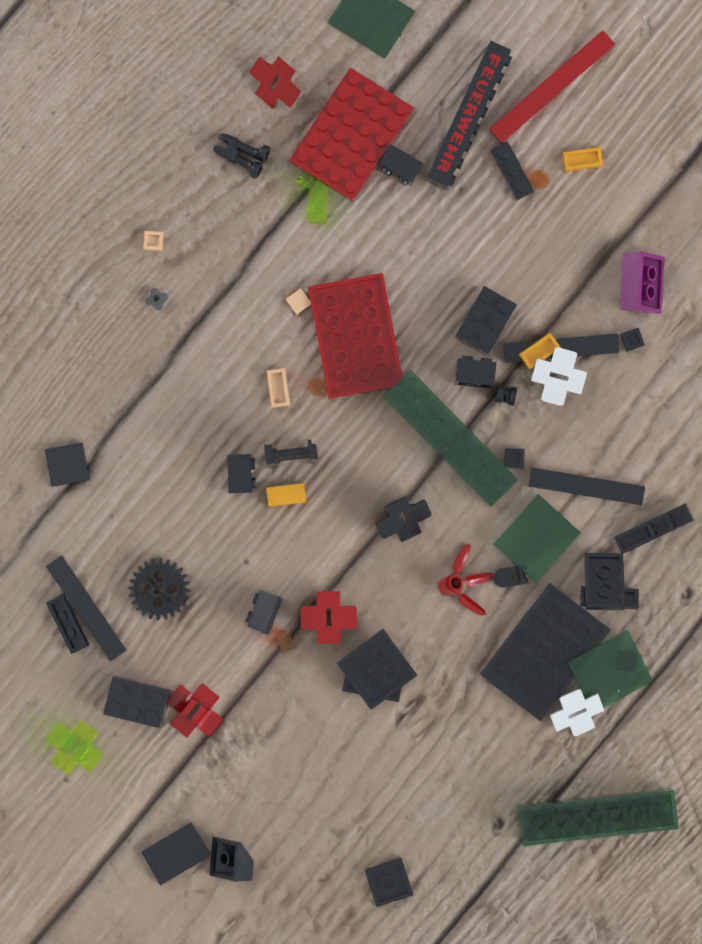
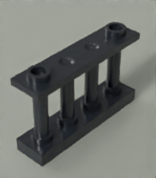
M307 440L308 447L277 450L272 444L264 445L266 465L269 469L277 468V464L280 461L309 458L311 464H315L314 459H318L316 444H312L311 440Z

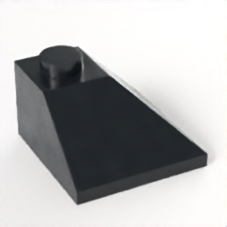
M213 837L209 876L235 882L252 881L254 861L243 844L238 841Z

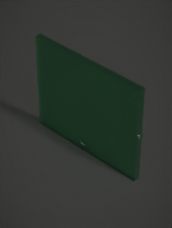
M341 0L329 19L328 24L385 59L398 38L402 36L401 33L414 15L415 10L399 0Z
M537 494L493 545L537 583L581 532Z
M628 630L567 662L578 684V689H581L584 698L587 699L598 694L603 708L653 682L642 659V655L639 653Z

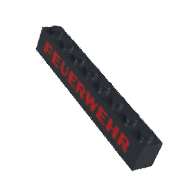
M490 40L426 177L427 182L447 190L448 186H453L457 177L454 173L456 169H461L465 160L462 156L464 152H469L473 143L470 139L472 135H477L481 126L478 122L480 118L485 117L489 109L486 107L488 100H493L497 92L494 90L496 83L500 84L504 77V73H502L504 66L508 67L512 60V56H510L511 49Z

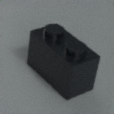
M390 144L379 163V168H381L380 171L385 175L397 177V181L402 185L407 186L409 184L412 186L424 163Z
M251 454L227 455L228 493H253L252 489H256V478L252 477V470H255V458H251Z

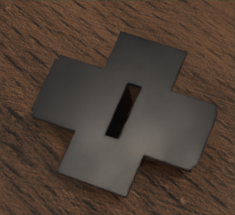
M405 496L386 505L385 508L389 515L376 522L375 525L381 538L385 539L397 533L402 543L422 533L418 522L431 517L432 513L426 500L409 504ZM401 513H403L408 523L406 526L403 525L399 516Z

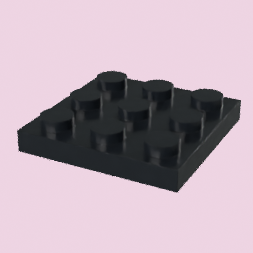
M381 629L337 662L339 668L371 710L418 676L384 629Z

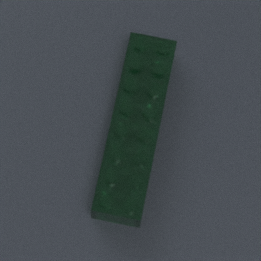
M411 369L382 396L488 507H492L518 481L508 468Z
M672 788L517 805L523 846L679 829L675 793Z

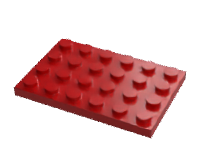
M350 67L290 157L289 162L354 202L390 144H392L413 112L414 107Z
M383 273L308 286L328 399L404 386Z

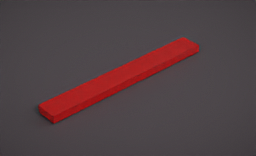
M602 30L496 122L489 131L501 144L505 142L612 49L615 43Z

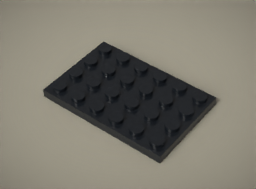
M549 583L479 674L541 722L611 629Z

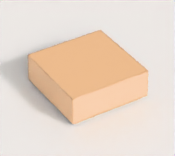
M144 231L143 250L163 252L164 232Z
M301 288L285 299L296 315L311 306V301Z

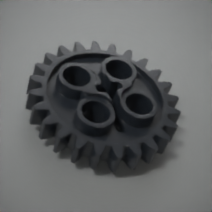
M159 558L158 563L152 559L151 565L145 561V568L138 566L140 572H133L136 578L129 580L134 585L128 587L129 590H133L129 597L135 598L131 604H138L136 611L143 609L142 616L149 613V619H152L156 615L158 621L161 615H163L165 620L168 619V614L175 617V610L181 613L182 611L179 606L186 607L183 600L190 599L185 594L191 591V589L186 588V585L190 584V582L184 581L188 575H181L183 568L181 567L177 570L176 562L170 566L169 559L163 564L162 558ZM159 570L165 573V578L162 581H158L155 578V574ZM148 576H150L158 586H164L162 590L167 596L171 598V602H168L162 593L155 592L157 588L148 580ZM144 583H148L151 586V591L148 594H144L141 591V586ZM172 584L178 587L176 595H171L168 592V588ZM158 597L164 601L162 608H156L154 605V600Z

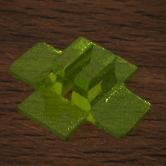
M81 719L73 730H70L60 722L57 723L46 738V742L58 750L50 763L67 775H70L77 764L89 772L93 771L103 756V752L91 744L99 732ZM78 739L82 740L72 756L68 755Z

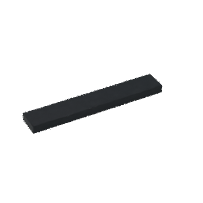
M618 334L555 339L562 349L576 352L577 357L619 353ZM537 341L504 343L505 363L523 362L519 354Z
M531 468L528 487L641 506L645 486L538 468Z
M63 555L46 566L109 660L112 661L127 651Z

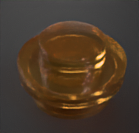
M536 170L530 176V183L536 189H543L549 182L548 174L543 170Z
M314 377L310 380L308 388L314 396H321L327 391L326 382L323 378Z

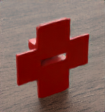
M279 56L273 65L259 57L249 73L261 83L255 94L271 108H273L278 98L287 106L292 107L301 93V90L291 81L296 70ZM277 82L276 86L272 90L270 86Z
M317 591V606H302L301 608L302 629H317V644L341 643V629H356L357 607L340 606V591ZM326 608H331V627H327Z
M203 683L194 694L184 686H178L168 702L178 714L169 724L186 738L189 737L196 727L207 736L211 735L223 721V718L211 709L220 697ZM198 702L203 704L191 719L187 717Z

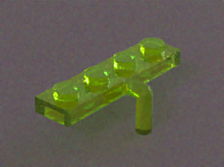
M311 175L310 180H304L302 176L297 177L296 184L298 187L309 188L307 223L326 224L329 187Z

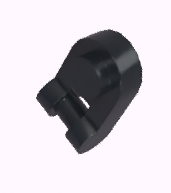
M526 564L497 570L493 576L494 583L498 587L504 588L528 584L529 579L526 578L525 570H527ZM512 572H518L519 579L513 580Z

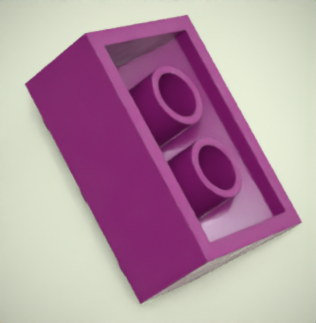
M642 251L623 253L620 310L633 313L662 314L665 257Z

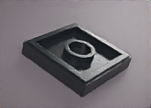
M83 442L45 449L51 487L90 480Z
M402 858L365 869L376 907L413 896Z

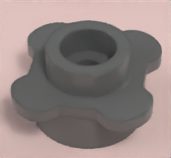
M153 288L145 302L147 305L155 307L156 310H161L163 304L168 299V295L159 292L157 288Z

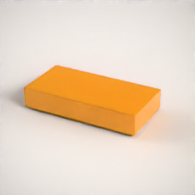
M601 147L562 153L565 172L603 167Z
M549 333L521 352L519 356L527 368L531 370L535 367L537 359L545 360L554 353L555 348L561 347L552 334Z
M304 483L266 488L268 507L307 502Z

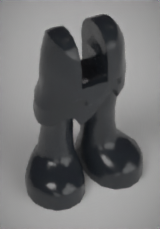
M225 133L219 134L218 139L228 144L225 149L214 145L212 150L229 163L234 165L237 163L249 171L250 177L257 179L263 170L262 163L265 164L269 157L271 147L263 145L260 148H255L243 143L235 136ZM238 151L255 158L259 162L251 161L239 155Z

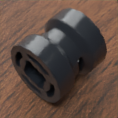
M498 384L495 403L501 404L504 402L514 406L518 388H507L505 385Z

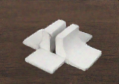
M557 347L554 350L551 362L537 359L531 381L544 384L542 401L561 406L564 404L567 391L577 394L582 393L587 372L573 369L577 357L576 352ZM552 373L568 378V381L550 377L549 375Z
M577 689L559 698L563 709L551 714L550 717L556 732L570 726L573 736H578L595 727L591 716L603 712L604 709L598 694L584 699L581 689Z

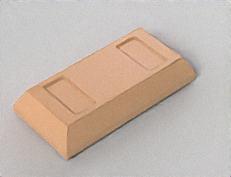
M285 368L266 370L271 408L290 406Z

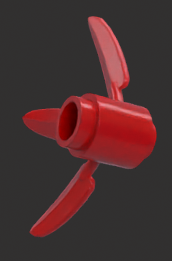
M466 544L452 565L454 573L442 578L438 583V589L444 596L456 594L460 597L459 602L476 614L485 615L486 612L480 605L466 594L459 593L463 588V584H466L468 587L478 585L493 579L494 576L493 573H480L466 576L465 580H462L457 575V573L462 571L470 551V544Z

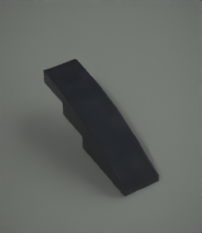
M685 503L615 536L614 539L621 553L624 554L694 521V518Z

